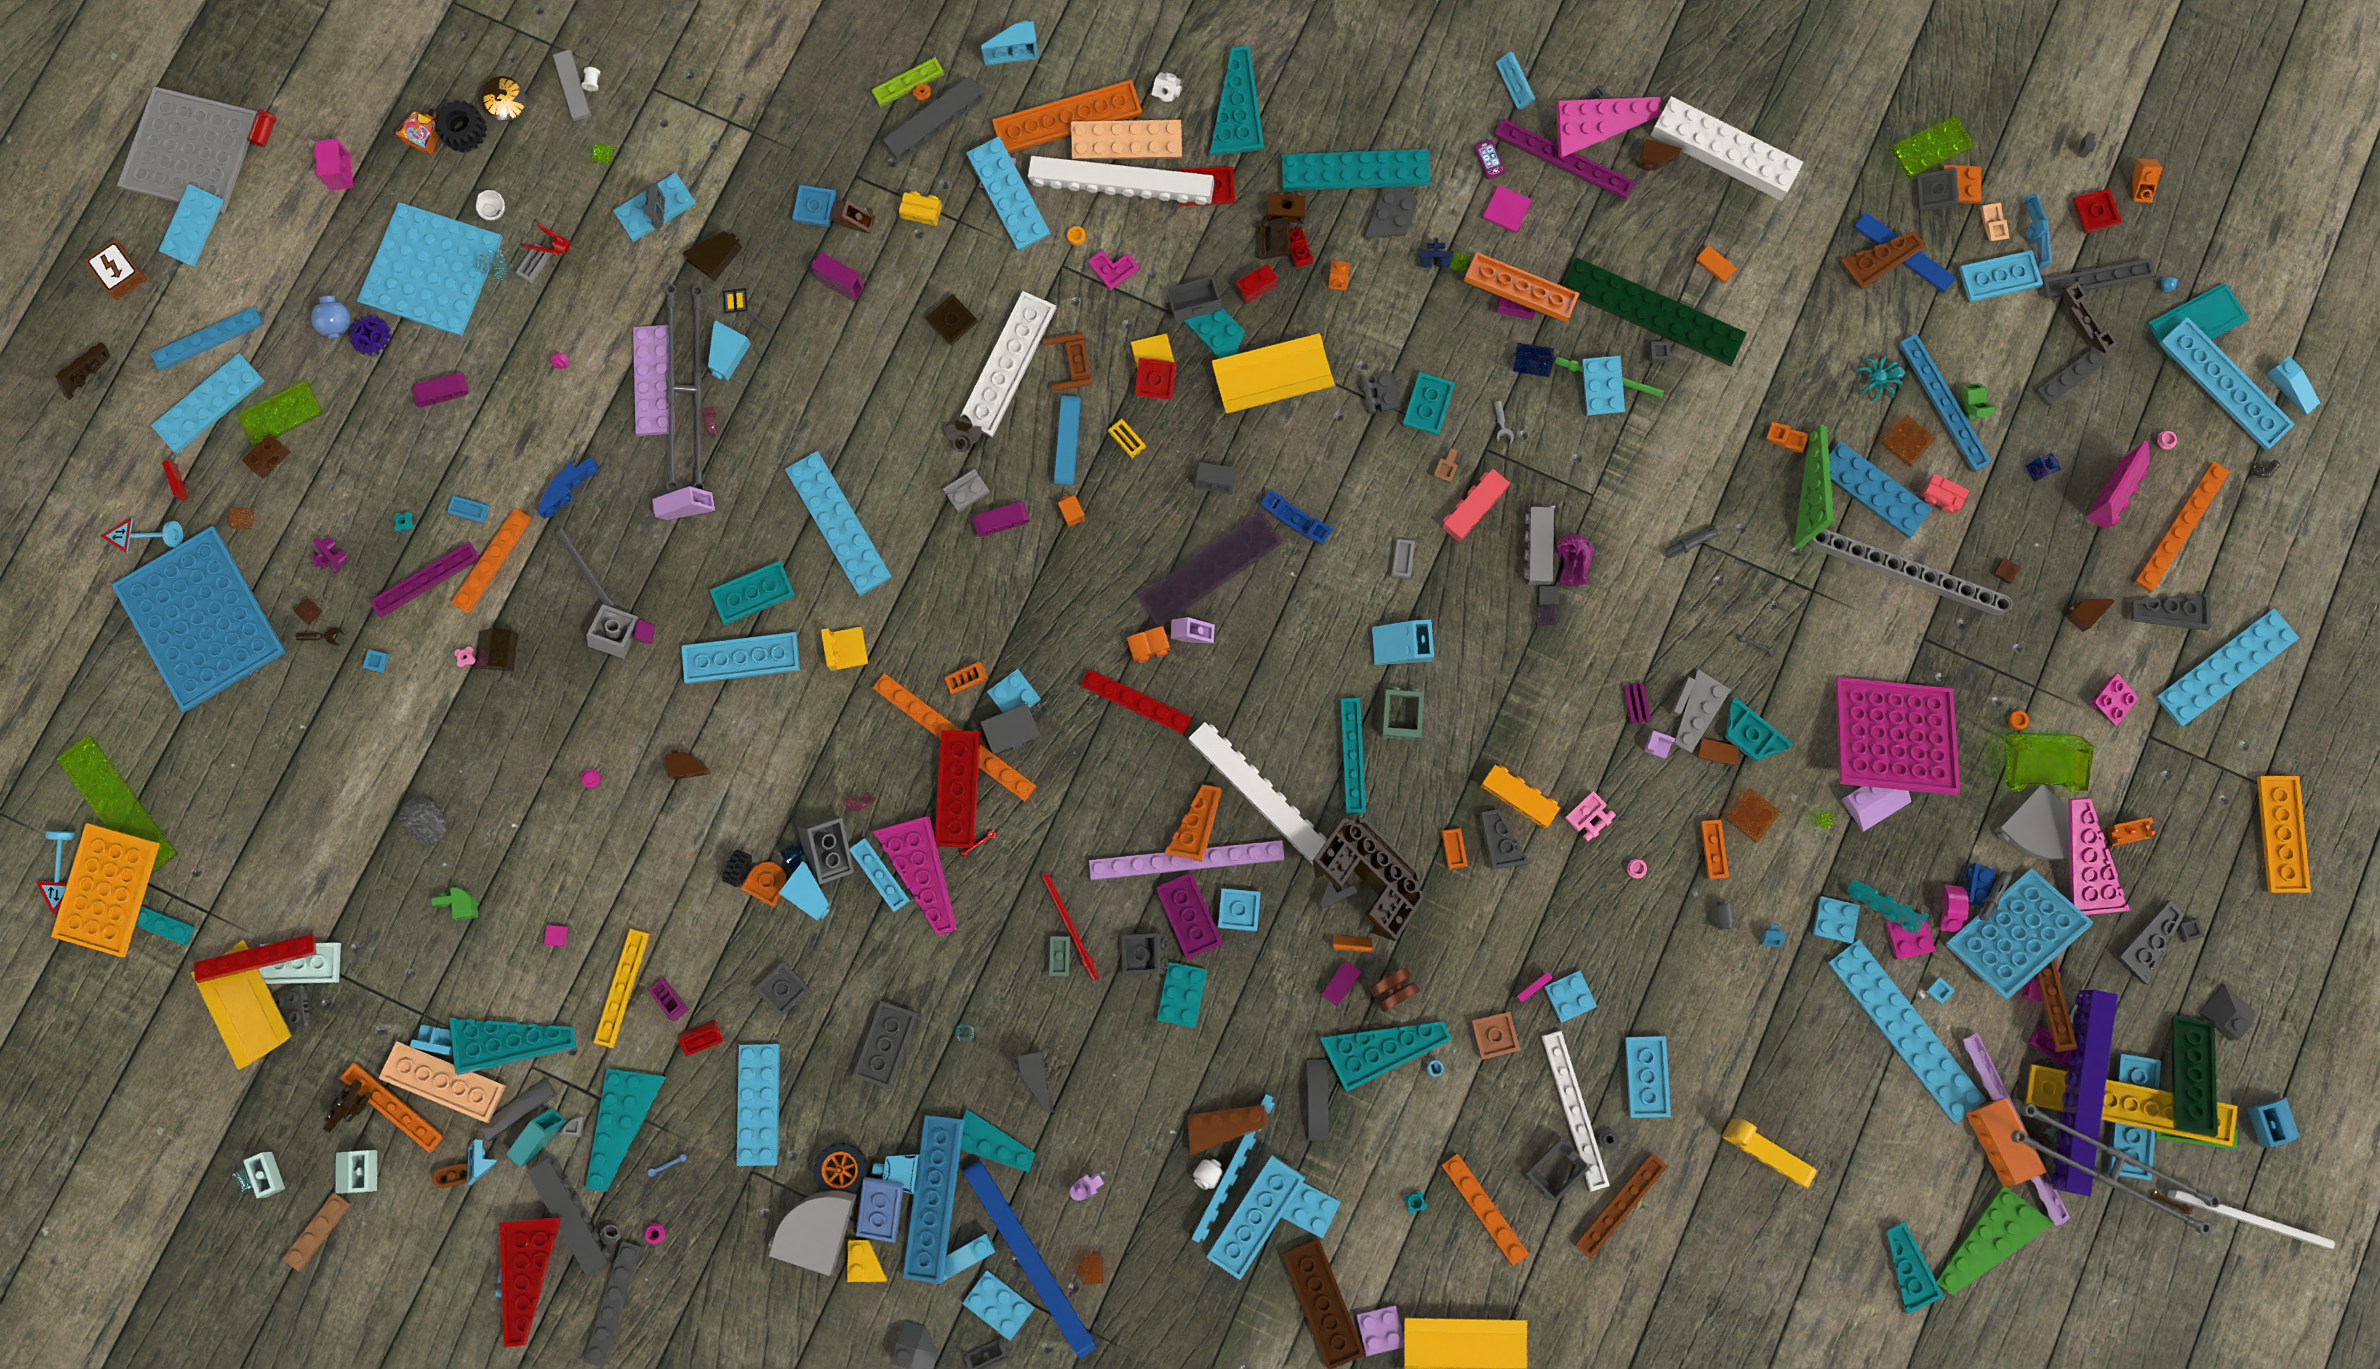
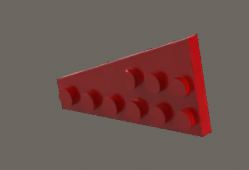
M561 1217L499 1223L504 1347L524 1346L527 1344Z

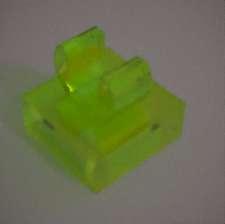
M594 143L592 162L595 164L612 165L613 145Z

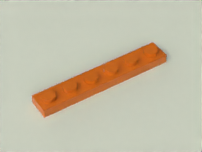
M516 508L513 509L451 603L468 614L470 613L531 522V517Z
M352 1063L340 1079L348 1085H351L355 1079L362 1082L363 1084L358 1094L362 1096L366 1091H369L372 1097L368 1102L429 1153H432L445 1137L357 1063Z
M1455 1154L1441 1165L1510 1264L1514 1266L1527 1257L1529 1253L1460 1156Z

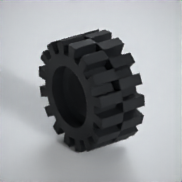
M736 849L727 861V865L724 868L725 871L722 874V881L734 887H739L749 871L752 855Z

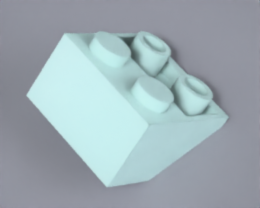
M377 1150L336 1153V1193L377 1191Z

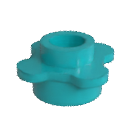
M410 512L405 514L396 513L393 516L395 520L394 529L398 532L401 530H411L413 528L412 514Z
M1417 1191L1416 1194L1412 1195L1406 1194L1404 1197L1408 1204L1407 1211L1411 1214L1418 1210L1424 1211L1427 1208L1423 1199L1424 1194L1421 1191Z

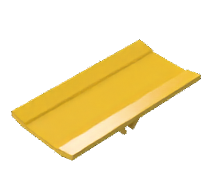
M1320 333L1212 360L1226 414L1335 386Z
M241 940L223 955L247 950L248 947L245 941ZM259 969L201 983L196 982L237 1069L240 1070L252 1064L292 1036ZM193 971V972H191V974H192V976H193V978H194V980H195L194 971Z
M1405 1318L1404 1369H1527V1320Z

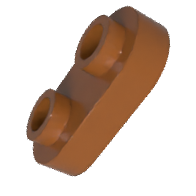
M457 1164L437 1169L432 1175L433 1184L438 1188L466 1184L467 1176L463 1177L462 1171L468 1170V1164ZM444 1174L447 1175V1180L445 1182L442 1180V1176Z

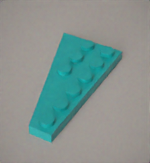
M1250 46L1231 48L1210 156L1264 150Z
M449 1018L456 1075L577 1048L573 1027L537 1026L536 1024L523 1025L513 1022L475 1021L474 1019L458 1020L456 1018Z
M1444 1022L1320 1038L1346 1092L1453 1040Z

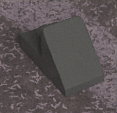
M1328 881L1320 909L1323 910L1357 894L1355 885L1351 887L1349 884L1338 888L1339 892L1336 893L1333 884Z

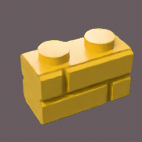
M914 191L910 193L904 192L899 209L900 217L937 226L942 209L941 201L932 195L924 197Z

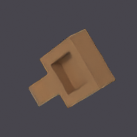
M1451 448L1446 460L1440 458L1433 476L1434 478L1451 484L1458 467L1457 464L1453 463L1458 452L1457 450Z

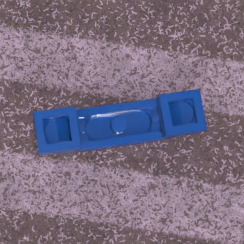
M1271 489L1260 503L1261 507L1279 521L1320 545L1324 544L1333 531L1332 528L1320 520H1314L1286 502L1284 497Z

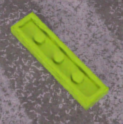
M936 57L873 88L871 91L879 106L882 107L910 93L916 88L917 84L923 83L925 85L943 76L944 71Z

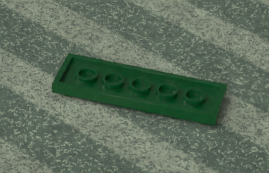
M2173 1016L2171 1018L2173 1129L2215 1137L2218 1135L2215 1023Z

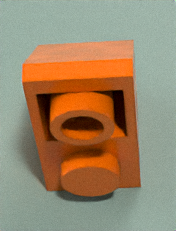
M2137 158L2132 175L2134 202L2152 203L2163 168L2156 159Z

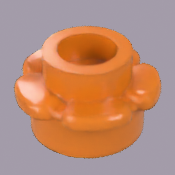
M919 83L913 89V95L920 101H926L931 95V89L929 85Z

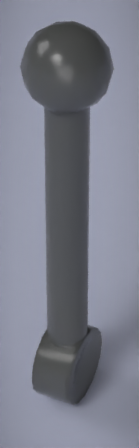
M1744 635L1738 637L1740 642H1746L1768 652L1770 656L1776 654L1775 648L1769 649L1746 639Z

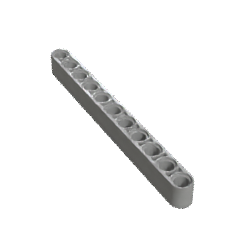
M1826 529L1818 534L1822 538V542H1818L1815 537L1808 542L1810 547L1815 550L1995 616L2003 615L2012 608V600L2004 594ZM1833 543H1839L1840 549L1835 548ZM1852 548L1858 551V556L1852 553ZM1870 555H1873L1877 561H1871ZM1888 562L1893 563L1895 569H1891L1888 566ZM1906 568L1912 571L1913 576L1907 574ZM1925 575L1930 577L1931 583L1925 580ZM1943 582L1949 585V589L1944 588ZM1961 588L1966 590L1967 596L1961 593ZM1979 595L1985 598V603L1980 600ZM1998 602L2003 604V609L1998 607Z

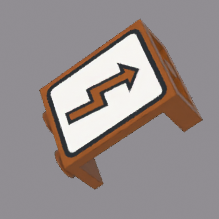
M116 239L108 242L102 249L92 253L84 261L106 292L115 300H118L146 281L147 277L134 265L124 251L126 248Z

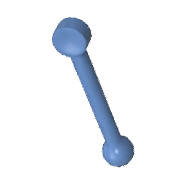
M681 1154L679 1158L656 1169H649L648 1175L653 1177L657 1172L679 1161L684 1162L687 1157L685 1154Z

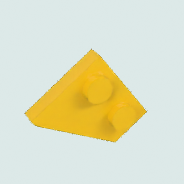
M848 1240L847 1282H886L887 1277L880 1266L878 1257L873 1251L870 1240Z

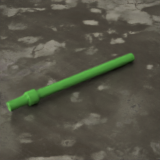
M1556 357L1554 364L1566 367L1573 372L1579 371L1583 373L1582 364H1579V361L1573 359L1569 361ZM1622 377L1623 386L1660 398L1663 396V390Z

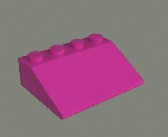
M2143 441L2120 459L2085 518L2103 529L2117 524L2120 516H2118L2120 511L2126 509L2130 502L2128 498L2130 495H2134L2139 487L2137 483L2139 480H2143L2148 473L2146 468L2150 464L2149 442Z

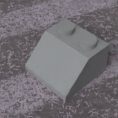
M602 604L587 633L588 647L624 659L632 644L636 621L639 617Z

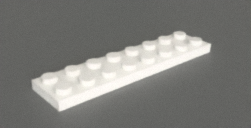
M1022 291L961 416L965 414L970 418L972 427L981 426L983 434L993 438L1056 310V305Z

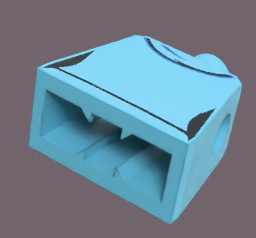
M920 1155L886 1156L885 1164L874 1163L872 1175L883 1176L885 1181L904 1184V1192L914 1194Z

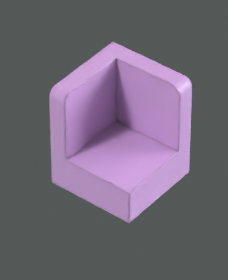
M1653 730L1649 734L1644 752L1665 759L1675 738Z

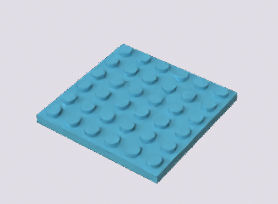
M398 202L357 302L361 305L462 337L503 237L500 234Z

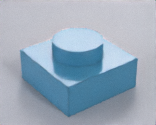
M368 649L362 668L384 673L389 655Z

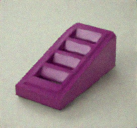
M664 977L648 989L668 1019L675 1022L689 1010L685 1002ZM665 986L666 989L658 995L657 992ZM668 993H670V995L662 1001V998H664ZM672 1000H675L670 1006L667 1007V1005H668Z

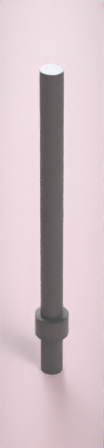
M562 528L556 531L557 535L602 600L603 605L616 609L615 602L607 596Z

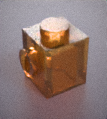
M1087 1254V1258H1083L1082 1263H1079V1276L1083 1275V1284L1104 1283L1103 1257H1099V1254Z

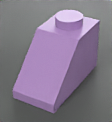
M1189 617L1174 619L1171 622L1170 638L1182 642L1212 644L1214 643L1215 625Z

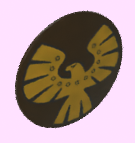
M498 76L490 79L484 85L481 92V102L485 111L491 117L500 121H511L523 113L526 107V94L523 87L516 80L506 76Z

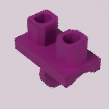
M330 537L322 541L319 538L313 540L316 545L314 548L317 552L311 554L313 557L311 564L314 567L321 566L323 569L329 565L335 574L338 573L340 566L347 561L346 555L341 550L332 555L330 551L336 548V544Z

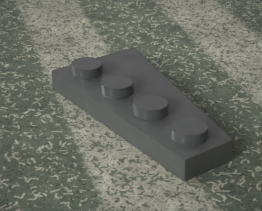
M2210 593L2198 596L2186 595L2185 597L2177 598L2174 596L2167 597L2166 599L2134 600L2131 603V621L2208 631L2211 628Z
M2171 900L2165 901L2116 956L2143 984L2148 985L2152 971L2159 964L2157 961L2162 952H2165L2168 947L2166 944L2169 938L2174 935L2184 916V913Z

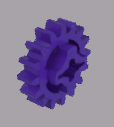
M369 315L368 319L362 316L361 322L355 321L356 327H350L353 330V333H349V336L353 338L350 340V343L362 355L367 353L369 356H372L373 352L379 355L380 349L386 350L385 344L390 345L387 339L392 338L388 333L391 329L378 316L373 318Z

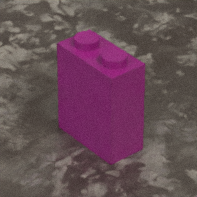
M823 252L814 258L812 269L817 280L855 302L865 288L860 274Z

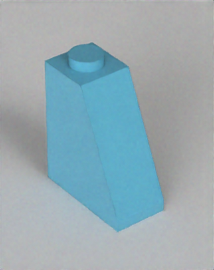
M715 321L713 325L708 367L715 378L719 380L723 378L728 381L751 343L747 337L718 321Z
M802 861L779 894L814 919H824L830 911L827 908L829 903L809 867Z

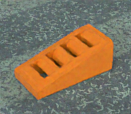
M981 662L971 664L944 677L951 695L989 680ZM975 669H976L977 672H978L979 678H977V675H976V673H975ZM968 672H970L971 677L973 679L972 681H970L968 677ZM960 675L963 676L966 684L963 685ZM953 678L956 679L959 687H955Z

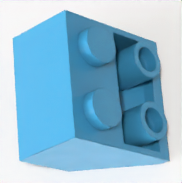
M2286 1098L2247 1108L2260 1147H2274L2292 1142L2300 1137Z

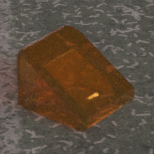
M230 507L228 525L235 529H252L254 511Z

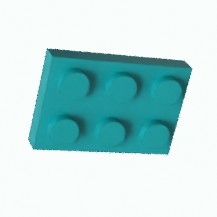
M1419 372L1403 426L1439 436L1455 383Z
M1169 962L1157 1017L1158 1021L1196 1028L1207 974L1206 969Z

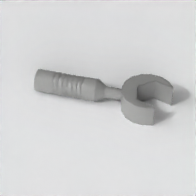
M1497 401L1494 402L1501 430L1496 436V441L1498 443L1499 438L1506 435L1510 439V445L1514 439V434L1510 429L1505 428L1502 402Z

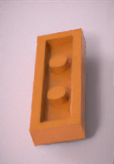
M1721 820L1701 821L1708 880L1729 878Z

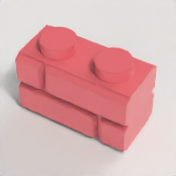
M1934 473L1929 478L1921 497L1925 499L1926 503L1930 505L1936 504L1942 507L1944 512L1955 514L1961 509L1969 490Z

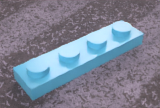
M865 838L849 849L894 913L910 902Z

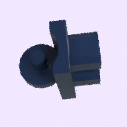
M1434 238L1433 243L1426 244V248L1433 249V251L1418 252V257H1421L1422 268H1432V257H1439L1440 268L1450 267L1451 257H1453V251H1438V249H1445V243H1439L1438 238Z

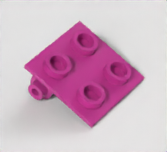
M2118 673L2107 679L2106 684L2101 687V690L2097 692L2098 695L2091 700L2090 704L2093 709L2097 710L2099 708L2115 727L2118 726L2139 698Z

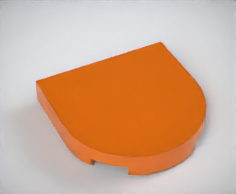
M763 862L751 869L740 889L775 908L782 896L779 892L787 883V876L783 868L778 864Z

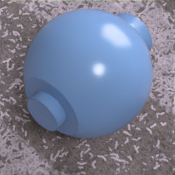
M334 296L320 297V304L316 305L312 310L311 323L319 334L328 336V339L340 338V335L344 334L350 326L349 311L342 303L335 301Z

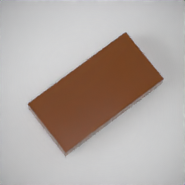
M1702 738L1697 758L1737 766L1740 750L1734 745Z

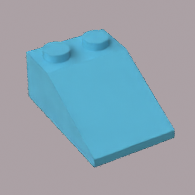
M1033 21L1016 23L981 45L985 66L1039 58Z

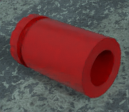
M259 110L247 140L256 146L265 147L274 123L277 120L276 117L268 112Z

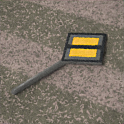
M746 288L723 291L724 314L746 312L770 332L773 331L769 325L748 309Z

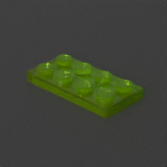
M1957 115L1893 145L1891 150L1908 179H1911L1972 149L1975 145Z
M305 380L237 415L252 446L256 447L268 434L277 438L324 413L309 382Z

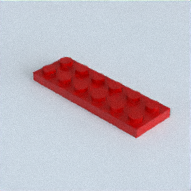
M941 730L935 832L936 845L939 847L975 848L981 736L979 731Z

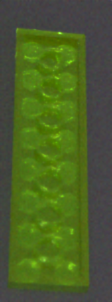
M87 735L56 759L106 828L160 843L151 875L179 855L92 736Z

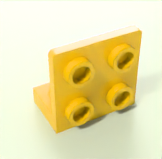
M862 627L831 632L829 628L821 630L827 667L830 671L868 664Z

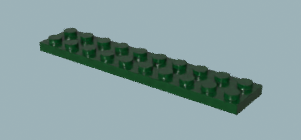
M1576 257L1563 284V287L1580 293L1577 299L1730 367L1747 333Z

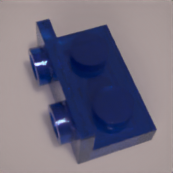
M1517 343L1513 372L1549 377L1553 366L1554 348Z

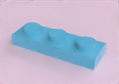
M1508 52L1496 64L1517 108L1522 110L1536 99L1514 53Z

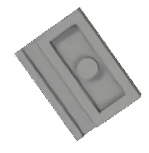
M975 469L943 488L958 513L990 493Z

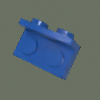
M1977 863L1967 867L1965 872L1967 882L1964 888L1970 905L1983 906V899L1989 895L1992 889L1994 869L1982 867Z

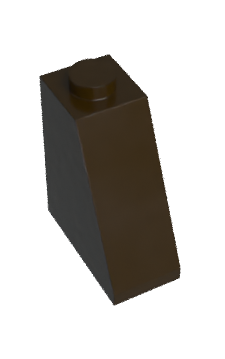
M723 231L684 251L682 255L688 263L713 281H716L740 252L742 246L739 242L740 239L735 234H728Z

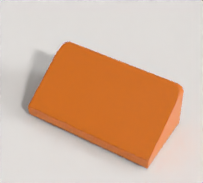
M1335 934L1333 935L1332 949L1370 953L1373 951L1372 938Z

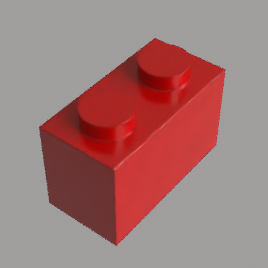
M1267 263L1236 282V291L1244 303L1248 304L1275 288L1278 277Z

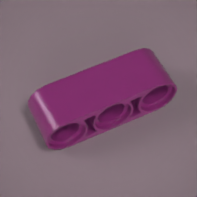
M463 373L440 377L415 384L411 387L415 406L426 407L469 394L465 374Z
M1024 502L1014 503L972 517L978 537L1021 526L1030 521Z

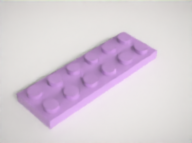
M669 325L633 327L636 435L669 434V404L667 403Z

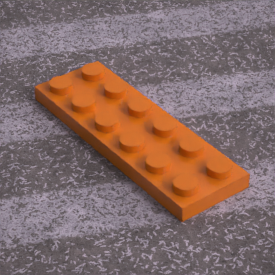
M1476 252L1464 278L1466 283L1568 323L1580 294Z

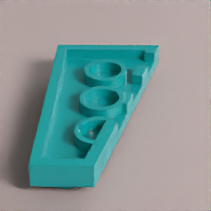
M1853 879L1846 891L1854 900H1860L1869 909L1878 911L1887 920L1896 922L1905 931L1915 935L1929 916L1924 912L1921 915L1913 912V907L1907 904L1905 906L1897 904L1895 899L1888 895L1880 896L1876 889Z
M1903 1221L1886 1229L1906 1314H1910L1943 1298L1944 1296L1907 1224Z

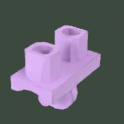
M1098 1173L1091 1178L1086 1175L1071 1186L1070 1196L1075 1201L1086 1200L1098 1193L1096 1188L1104 1183Z

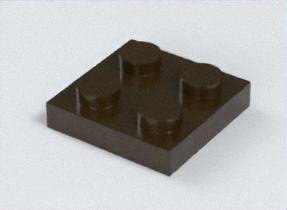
M953 294L925 318L950 346L978 323V319Z

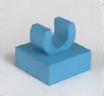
M1770 923V928H1767L1761 938V945L1781 947L1786 940V932L1779 931V924Z

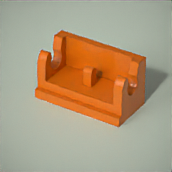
M2152 817L2107 827L2106 830L2111 847L2149 839L2150 836L2155 835V830H2150V824L2153 823Z

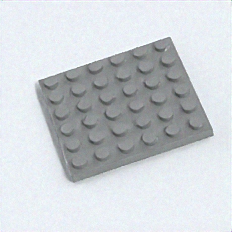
M153 86L117 186L120 189L180 203L187 185L191 184L224 199L219 213L225 214L250 144L247 137L258 112Z

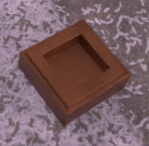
M2002 558L1993 575L2011 584L2021 567L2006 558Z

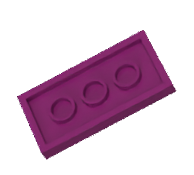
M1192 872L1156 887L1187 960L1223 944Z

